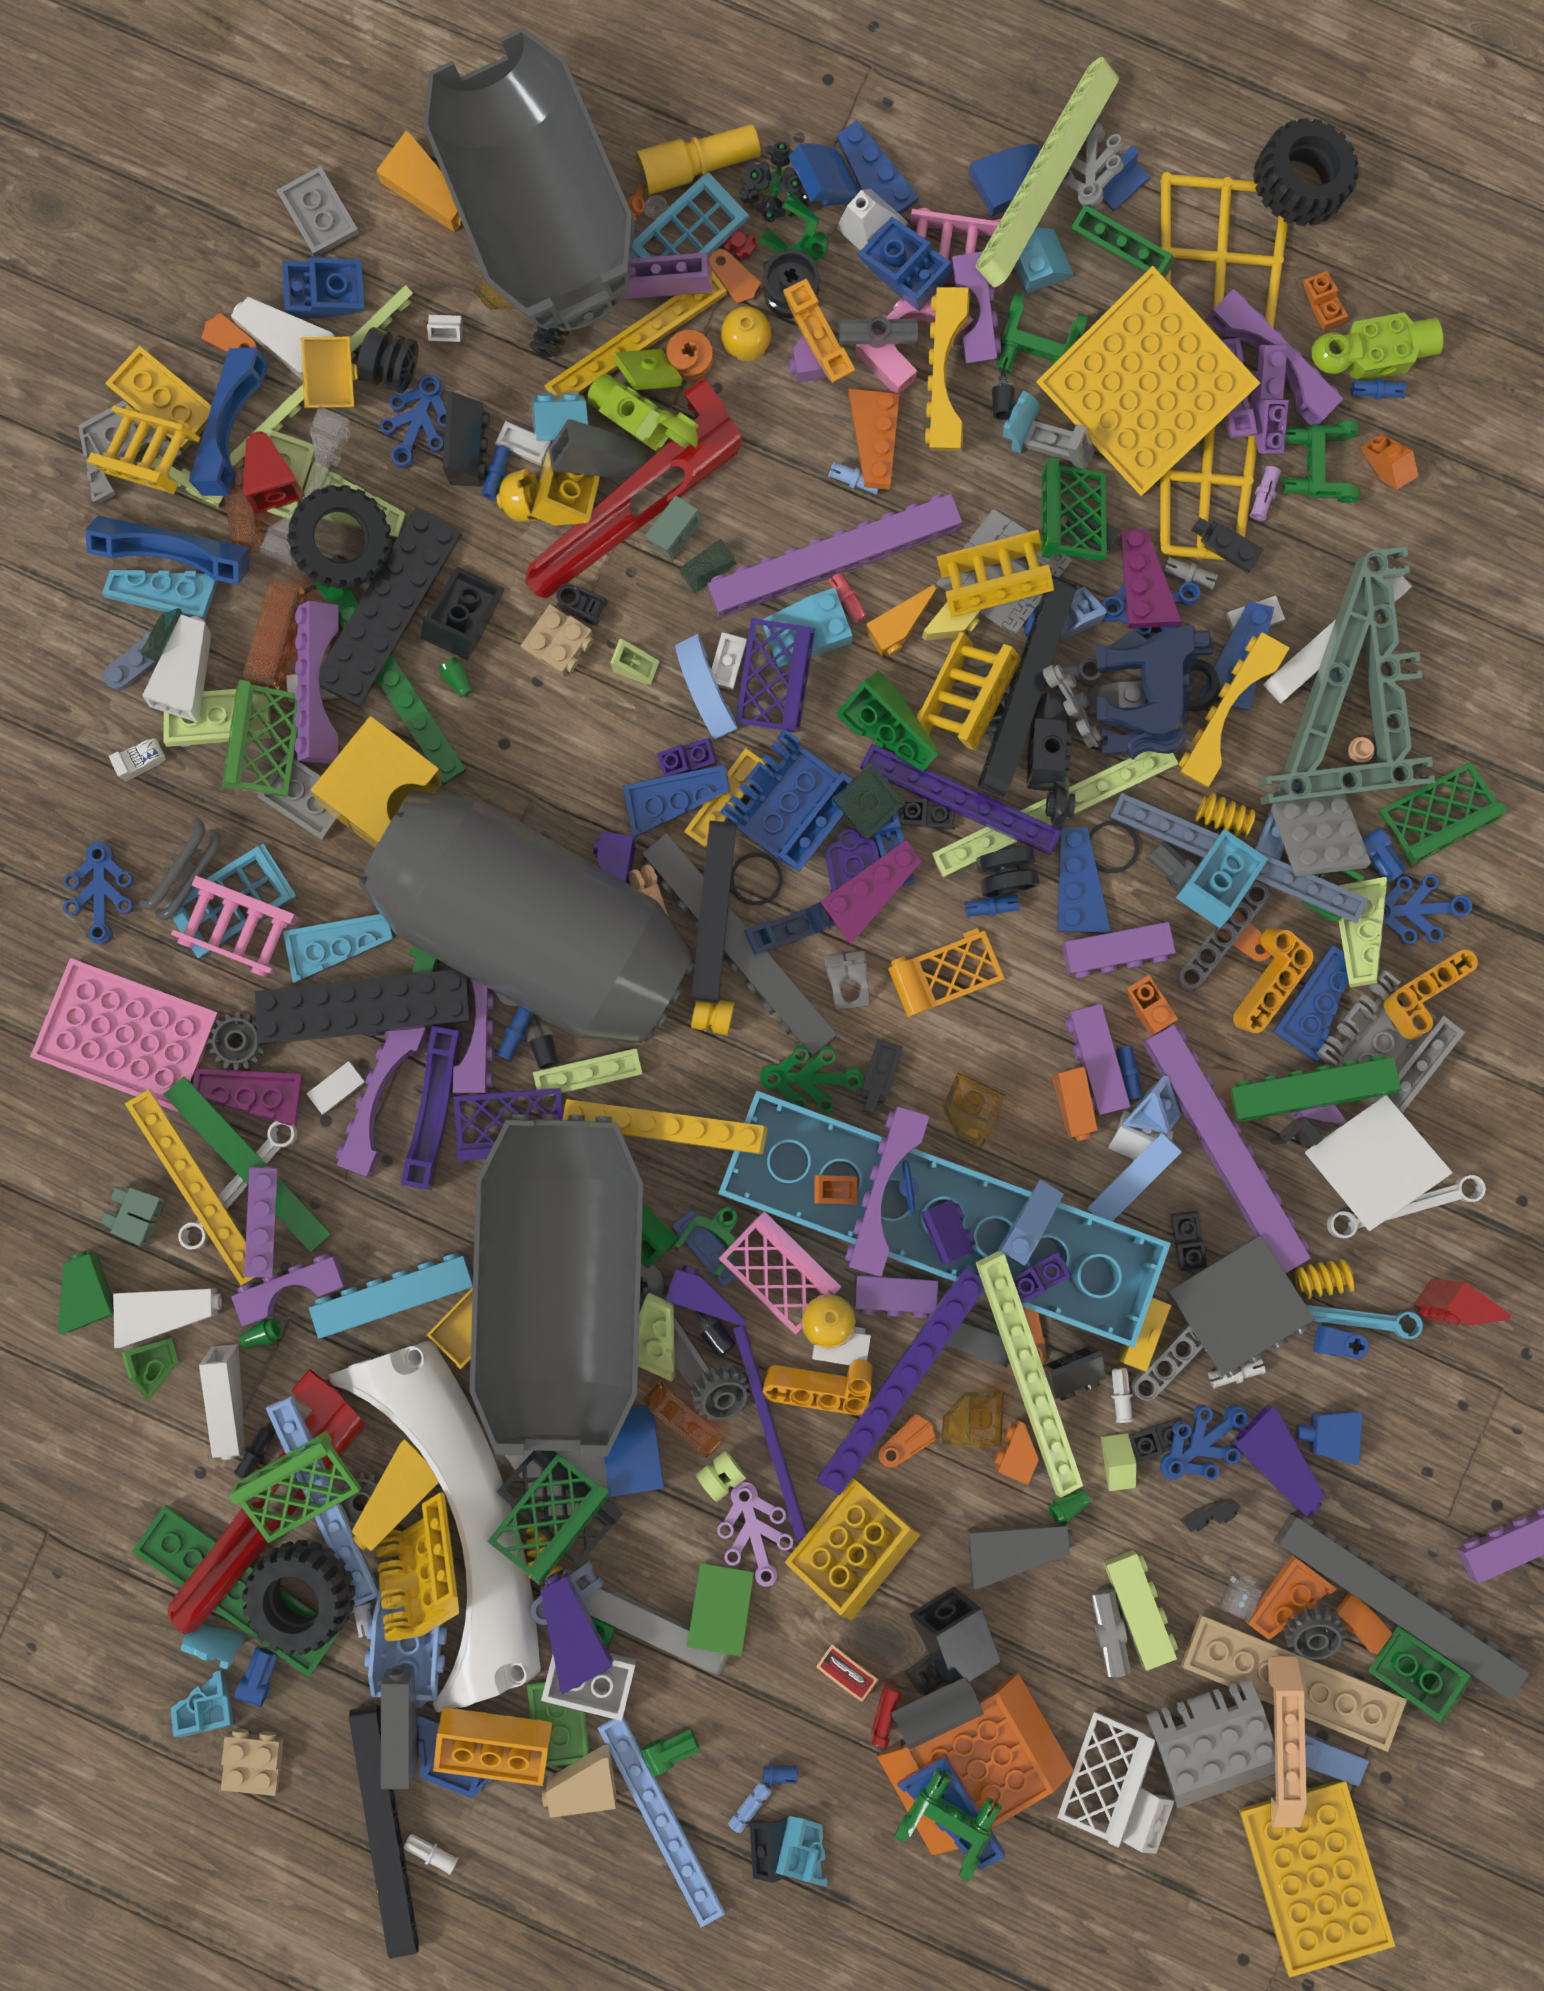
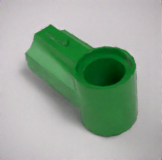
M688 1728L665 1740L663 1738L655 1740L644 1746L641 1751L652 1776H657L671 1769L675 1763L700 1752V1748L694 1732L691 1728Z

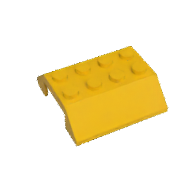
M440 1492L422 1504L423 1518L404 1531L392 1529L376 1546L378 1548L376 1549V1556L379 1558L399 1556V1560L385 1561L378 1565L381 1599H383L381 1601L382 1608L387 1610L405 1608V1612L400 1611L383 1616L384 1634L387 1641L423 1636L459 1614L444 1493Z

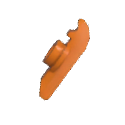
M639 182L634 195L627 200L634 222L636 221V215L641 214L645 209V202L642 199L644 189L643 185Z

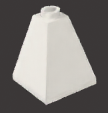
M864 189L848 204L836 229L861 251L891 217H894L905 226L908 222L872 189Z

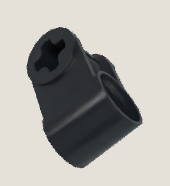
M569 583L561 585L556 594L558 606L562 611L594 626H598L600 622L598 620L603 607L608 604V600L601 595L586 591ZM570 593L576 597L571 603L562 601V597L565 594Z

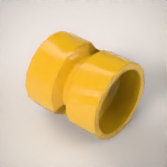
M719 1000L718 1004L696 1002L691 1028L702 1031L712 1028L713 1033L728 1036L735 1003L725 1000Z

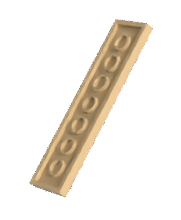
M1201 1614L1199 1615L1181 1663L1182 1668L1226 1686L1235 1683L1240 1692L1238 1681L1250 1678L1259 1699L1274 1705V1688L1269 1684L1268 1655L1297 1656L1304 1688L1305 1718L1384 1751H1389L1407 1699L1314 1660L1306 1659L1297 1653L1294 1654L1290 1650Z

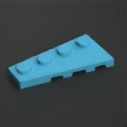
M110 570L102 594L108 599L178 616L184 615L190 618L191 616H197L205 621L218 580H213L207 574L197 573L196 571H185V573H170V571L145 573L144 570Z
M381 914L283 931L293 983L394 938L392 928Z

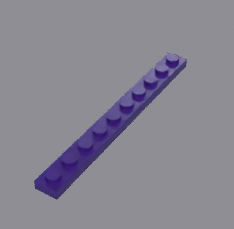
M967 1264L818 1475L817 1481L838 1495L842 1493L985 1290L979 1272Z

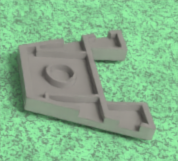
M123 400L114 406L125 408V406L129 405ZM112 407L78 425L83 455L87 464V477L92 492L90 493L91 499L96 506L117 495L106 474L87 462L91 452L99 455L107 452L123 419L111 411ZM132 424L116 457L118 460L120 457H124L138 425ZM149 429L139 452L148 448L156 430ZM166 437L157 453V457L158 455L164 457L170 444ZM180 449L174 462L185 457Z

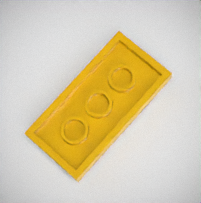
M140 345L105 383L120 398L142 414L177 423V420H181L192 426L191 431L198 436L206 426L211 405ZM166 434L172 440L174 435ZM184 438L180 448L185 451L193 441Z

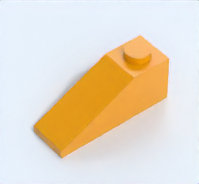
M934 584L866 624L865 631L881 657L887 653L891 656L903 648L902 644H904L935 596L936 588Z

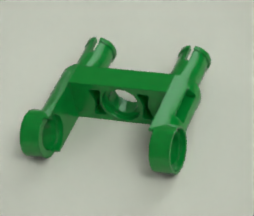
M1015 293L1001 338V346L1003 348L996 364V369L1002 371L1004 363L1007 361L1005 371L1006 373H1011L1017 351L1050 360L1052 366L1082 337L1088 315L1078 313L1076 321L1073 320L1066 345L1017 330L1023 312L1025 295Z
M1347 420L1341 421L1336 425L1310 424L1306 428L1286 427L1285 444H1305L1307 447V477H1284L1282 487H1285V489H1282V494H1305L1308 498L1337 499V502L1340 503L1359 501L1360 487L1351 486V483H1325V441H1345V439L1357 437L1360 435V423Z
M937 1768L927 1788L920 1790L908 1814L904 1815L894 1838L904 1843L907 1837L910 1838L922 1815H925L971 1843L963 1857L964 1861L958 1874L960 1878L969 1882L978 1866L979 1857L992 1835L991 1826L998 1813L1002 1810V1806L996 1801L990 1811L994 1799L986 1798L979 1814L974 1818L941 1798L952 1777L946 1771L942 1780L939 1781L944 1770Z

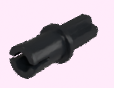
M261 1427L251 1445L244 1449L245 1455L234 1471L237 1477L243 1479L254 1472L259 1461L264 1460L265 1456L263 1454L274 1437L272 1430Z

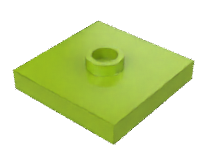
M662 349L615 352L614 362L634 390L681 386V375L670 364Z

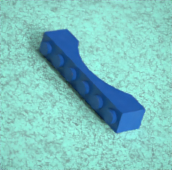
M256 347L229 348L226 360L224 361V367L217 384L215 397L210 407L208 420L204 427L202 440L197 450L196 460L189 482L202 496H230L236 475L229 455L231 429L242 406L262 386L268 367V362Z
M97 516L85 529L87 553L109 558L149 556L171 559L193 566L206 573L213 580L239 585L249 571V547Z

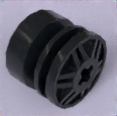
M376 327L370 328L363 340L358 357L357 376L359 380L378 385L383 380L384 388L390 390L393 388L395 392L403 394L408 389L415 373L418 360V342L409 338L406 340L405 337L400 335L393 341L391 332Z

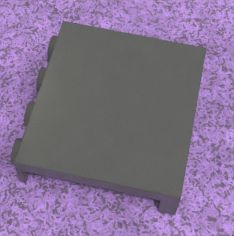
M1261 1235L1166 1292L1171 1302L1174 1301L1214 1364L1219 1377L1226 1375L1230 1378L1242 1371L1240 1365L1248 1360L1251 1364L1257 1362L1265 1356L1263 1351L1271 1346L1274 1350L1278 1349L1288 1342L1287 1336L1294 1332L1297 1336L1311 1328L1309 1323L1315 1320Z

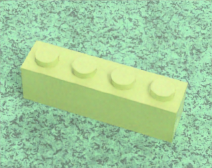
M1131 1550L1103 1561L1141 1665L1148 1671L1176 1660L1174 1651L1178 1650L1172 1633L1168 1635L1164 1624H1167L1168 1620L1163 1608H1157L1154 1598H1157L1158 1594L1153 1582H1148L1144 1572L1148 1571L1143 1556H1138L1135 1551Z

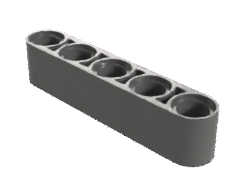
M1260 882L1252 883L1235 911H1240L1246 917L1245 922L1235 921L1232 914L1221 928L1217 926L1181 970L1177 977V983L1182 990L1192 992L1199 988L1266 903L1269 891L1264 884ZM1249 891H1257L1261 895V901H1252L1249 897ZM1217 932H1226L1230 937L1229 942H1220L1217 939ZM1202 952H1209L1213 956V963H1204L1201 960L1200 954ZM1187 972L1194 973L1197 977V983H1187L1184 979V974Z

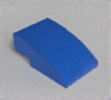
M1036 143L1009 148L970 164L969 175L992 217L1008 209L1040 152Z
M799 144L789 156L811 202L822 201L824 206L849 204L860 192L842 155L835 149L820 144Z
M891 217L858 253L859 258L888 287L919 311L932 298V295L937 293V287H942L953 275L952 264L949 260L934 251L929 241L894 217Z
M309 257V262L282 261L285 313L299 319L341 316L364 311L361 259Z
M653 1404L631 1407L608 1457H604L609 1497L664 1488Z

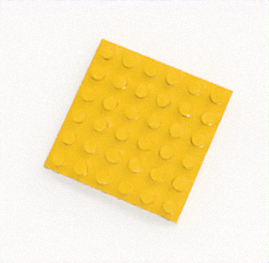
M1154 266L1036 381L1075 425L1079 424L1087 427L1094 446L1140 496L1147 492L1260 384L1256 377Z

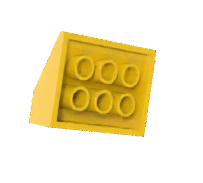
M852 1478L842 1493L836 1497L784 1563L838 1614L852 1621L919 1538L920 1534L860 1482Z

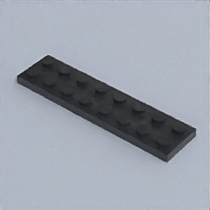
M415 507L390 549L386 562L373 578L322 664L319 674V686L359 708L362 707L462 536V531Z
M455 969L255 991L257 1043L259 1045L471 1023L468 976Z

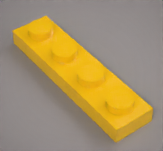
M745 748L727 772L731 792L704 804L685 829L684 834L706 848L710 820L722 822L727 820L720 814L721 809L726 803L736 808L729 799L735 796L742 800L745 794L739 789V786L745 783L751 787L745 779L758 762L767 766L761 758Z

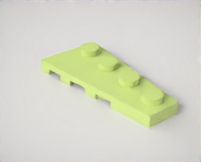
M313 461L304 490L305 497L318 488L322 489L328 485L351 486V489H360L370 499L373 497L378 502L377 506L380 510H384L387 516L385 519L391 528L390 538H398L407 517L405 512L369 494L361 487L353 485L338 474L330 472ZM330 513L322 518L362 530L358 521L345 513Z
M1387 877L1338 885L1368 898L1357 924L1341 917L1338 920L1350 988L1375 984L1378 981Z

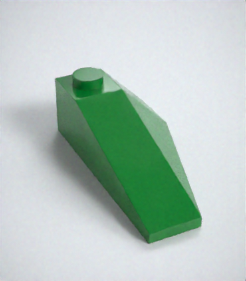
M879 670L863 680L836 713L854 733L861 737L863 735L875 741L877 746L881 748L885 746L895 752L897 757L922 771L926 770L940 754L897 688Z

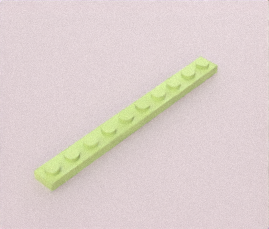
M406 285L350 337L351 360L356 356L354 350L360 344L362 345L370 328L380 327L383 330L393 320L390 315L396 309L401 312L411 303L408 298L413 293ZM303 384L252 433L257 431L266 433V428L278 432L283 427L280 421L287 415L291 419L301 409L298 404L304 399ZM246 439L229 454L235 472L245 463L243 457L245 456Z
M1147 751L1139 754L1134 760L1129 758L1069 787V793L1075 794L1074 815L1179 764L1173 753L1163 754ZM1046 799L1021 810V812L1051 825V817H1046L1045 813ZM985 827L933 852L931 856L942 878L976 863V858L981 855L1003 850L1019 841Z
M999 1250L976 1262V1266L1055 1494L1062 1498L1082 1487L1083 1483L1005 1254Z

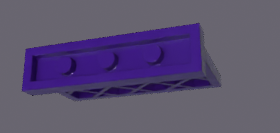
M751 618L736 723L778 730L785 729L793 733L800 732L816 628ZM757 624L767 626L772 633V636L763 643L756 637ZM773 627H778L781 629L775 632ZM786 629L796 630L795 641L786 647L778 635ZM775 638L783 651L771 658L764 646ZM792 648H793V655L789 652V650L792 649ZM761 649L768 662L757 670L752 663V656ZM786 653L791 660V668L782 673L775 664V661ZM769 665H772L779 677L770 684H767L760 672ZM788 674H789V681L785 678V676H787ZM757 675L765 688L753 696L748 689V683ZM782 679L787 686V694L778 699L771 690V687ZM768 691L775 703L764 711L756 698ZM748 694L750 699L746 701V696ZM784 700H786L785 707L781 704ZM753 701L761 714L753 720L743 718L745 707ZM776 706L783 712L782 724L773 723L767 715ZM764 717L767 722L758 721V720H759L760 718Z
M561 1088L454 1096L458 1144L457 1161L487 1159L495 1143V1140L487 1132L495 1123L503 1127L504 1123L499 1118L508 1108L515 1114H521L511 1105L517 1097L524 1096L532 1103L524 1114L528 1115L536 1106L544 1114H553L557 1110L558 1120H562ZM555 1094L556 1106L549 1113L538 1102L544 1095ZM540 1095L536 1101L530 1097ZM513 1097L509 1103L503 1099ZM487 1099L482 1105L477 1101ZM491 1099H499L506 1105L497 1117L485 1108ZM461 1101H472L479 1107L470 1119L461 1112ZM481 1110L494 1120L485 1131L472 1122ZM462 1118L467 1122L464 1127L462 1126ZM469 1125L481 1134L475 1143H464L463 1132ZM483 1137L489 1140L488 1142H480Z

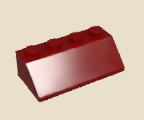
M1431 1279L1413 1304L1420 1309L1419 1315L1430 1322L1435 1321L1439 1324L1443 1322L1447 1325L1451 1323L1455 1326L1459 1324L1471 1326L1508 1320L1511 1317V1314L1464 1281Z

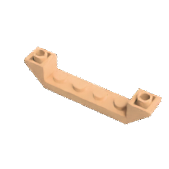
M1268 1655L1269 1684L1274 1688L1276 1797H1271L1272 1827H1301L1307 1806L1304 1688L1297 1656Z

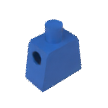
M1346 1410L1313 1413L1311 1425L1297 1424L1296 1439L1298 1441H1309L1310 1452L1359 1465L1362 1412Z

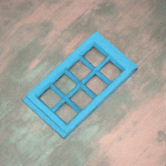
M708 172L633 241L632 258L652 257L643 246L654 235L667 248L660 256H667L669 253L680 255L675 248L685 238H688L699 250L698 253L707 252L709 257L746 222L749 215ZM703 190L716 202L705 214L692 201ZM687 205L700 218L689 229L676 217ZM719 207L732 219L721 231L708 218ZM670 220L683 232V235L672 245L659 232ZM703 222L716 235L705 246L692 234Z
M264 844L255 847L206 879L226 887L222 881L237 872L246 886V889L240 893L244 895L250 893L254 899L260 901L262 900L255 889L269 880L279 897L268 904L277 908L283 907L297 897ZM256 860L266 876L252 885L242 868ZM194 887L183 905L196 897L199 899V889ZM172 901L165 905V907L167 908ZM208 903L206 908L207 914L202 917L200 924L211 918L216 926L218 921L216 913L223 909L224 904L212 909ZM182 905L172 918L181 933L184 934L190 916ZM239 907L234 909V912L240 922L225 930L219 947L242 932L248 917H244ZM197 929L194 938L205 942ZM195 944L192 948L198 959L212 952Z

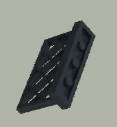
M533 1450L498 1489L497 1493L514 1508L522 1497L514 1498L506 1489L511 1483H523L525 1495L528 1491V1483L535 1482L538 1477L527 1478L528 1464L533 1460L541 1467L542 1474L557 1453L555 1451ZM558 1463L552 1471V1482L569 1480L568 1470ZM522 1472L523 1478H517ZM571 1473L572 1479H577V1478H578V1477H576L574 1474ZM549 1477L543 1483L549 1482ZM584 1482L572 1484L574 1498L586 1497L592 1489ZM569 1484L560 1485L562 1496H554V1501L571 1499V1495L566 1496V1491L570 1494ZM547 1487L542 1488L543 1497H534L535 1502L551 1501V1496H547ZM530 1498L525 1505H528L529 1502H532V1499ZM607 1499L593 1517L599 1520L604 1525V1528L599 1533H588V1526H586L583 1534H580L577 1538H584V1551L578 1557L569 1548L564 1555L578 1567L623 1513ZM567 1504L562 1505L563 1515H556V1520L569 1519L571 1515H568ZM544 1507V1516H536L537 1523L553 1520V1516H549L548 1507ZM529 1509L519 1512L528 1522L534 1524L533 1514L529 1512ZM550 1526L538 1528V1531L549 1541L554 1538L555 1535L550 1531ZM588 1538H594L589 1544Z

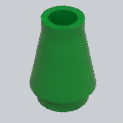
M457 657L449 659L438 667L441 671L440 676L454 689L460 698L473 691L462 661L459 662Z
M265 1318L245 1333L239 1335L240 1345L246 1350L252 1347L276 1343L277 1339L282 1336L280 1325L274 1318Z
M1080 1490L1062 1498L1053 1499V1503L1048 1505V1509L1058 1525L1062 1523L1067 1524L1086 1506L1090 1505L1091 1502L1086 1492Z

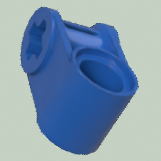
M1317 1325L1313 1352L1360 1359L1368 1353L1369 1343L1364 1336L1344 1332L1341 1329ZM1355 1342L1359 1344L1358 1350L1349 1348V1343Z

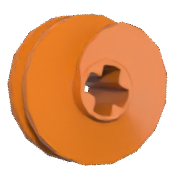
M683 330L671 337L667 345V358L681 375L682 380H697L705 376L710 370L713 362V351L710 341L704 334L696 330Z

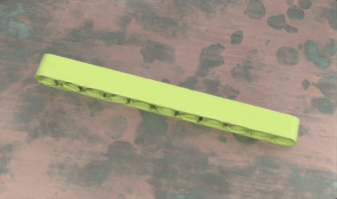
M1103 57L1092 62L1085 71L976 263L977 270L992 287L1001 285L1010 275L1118 83V75Z

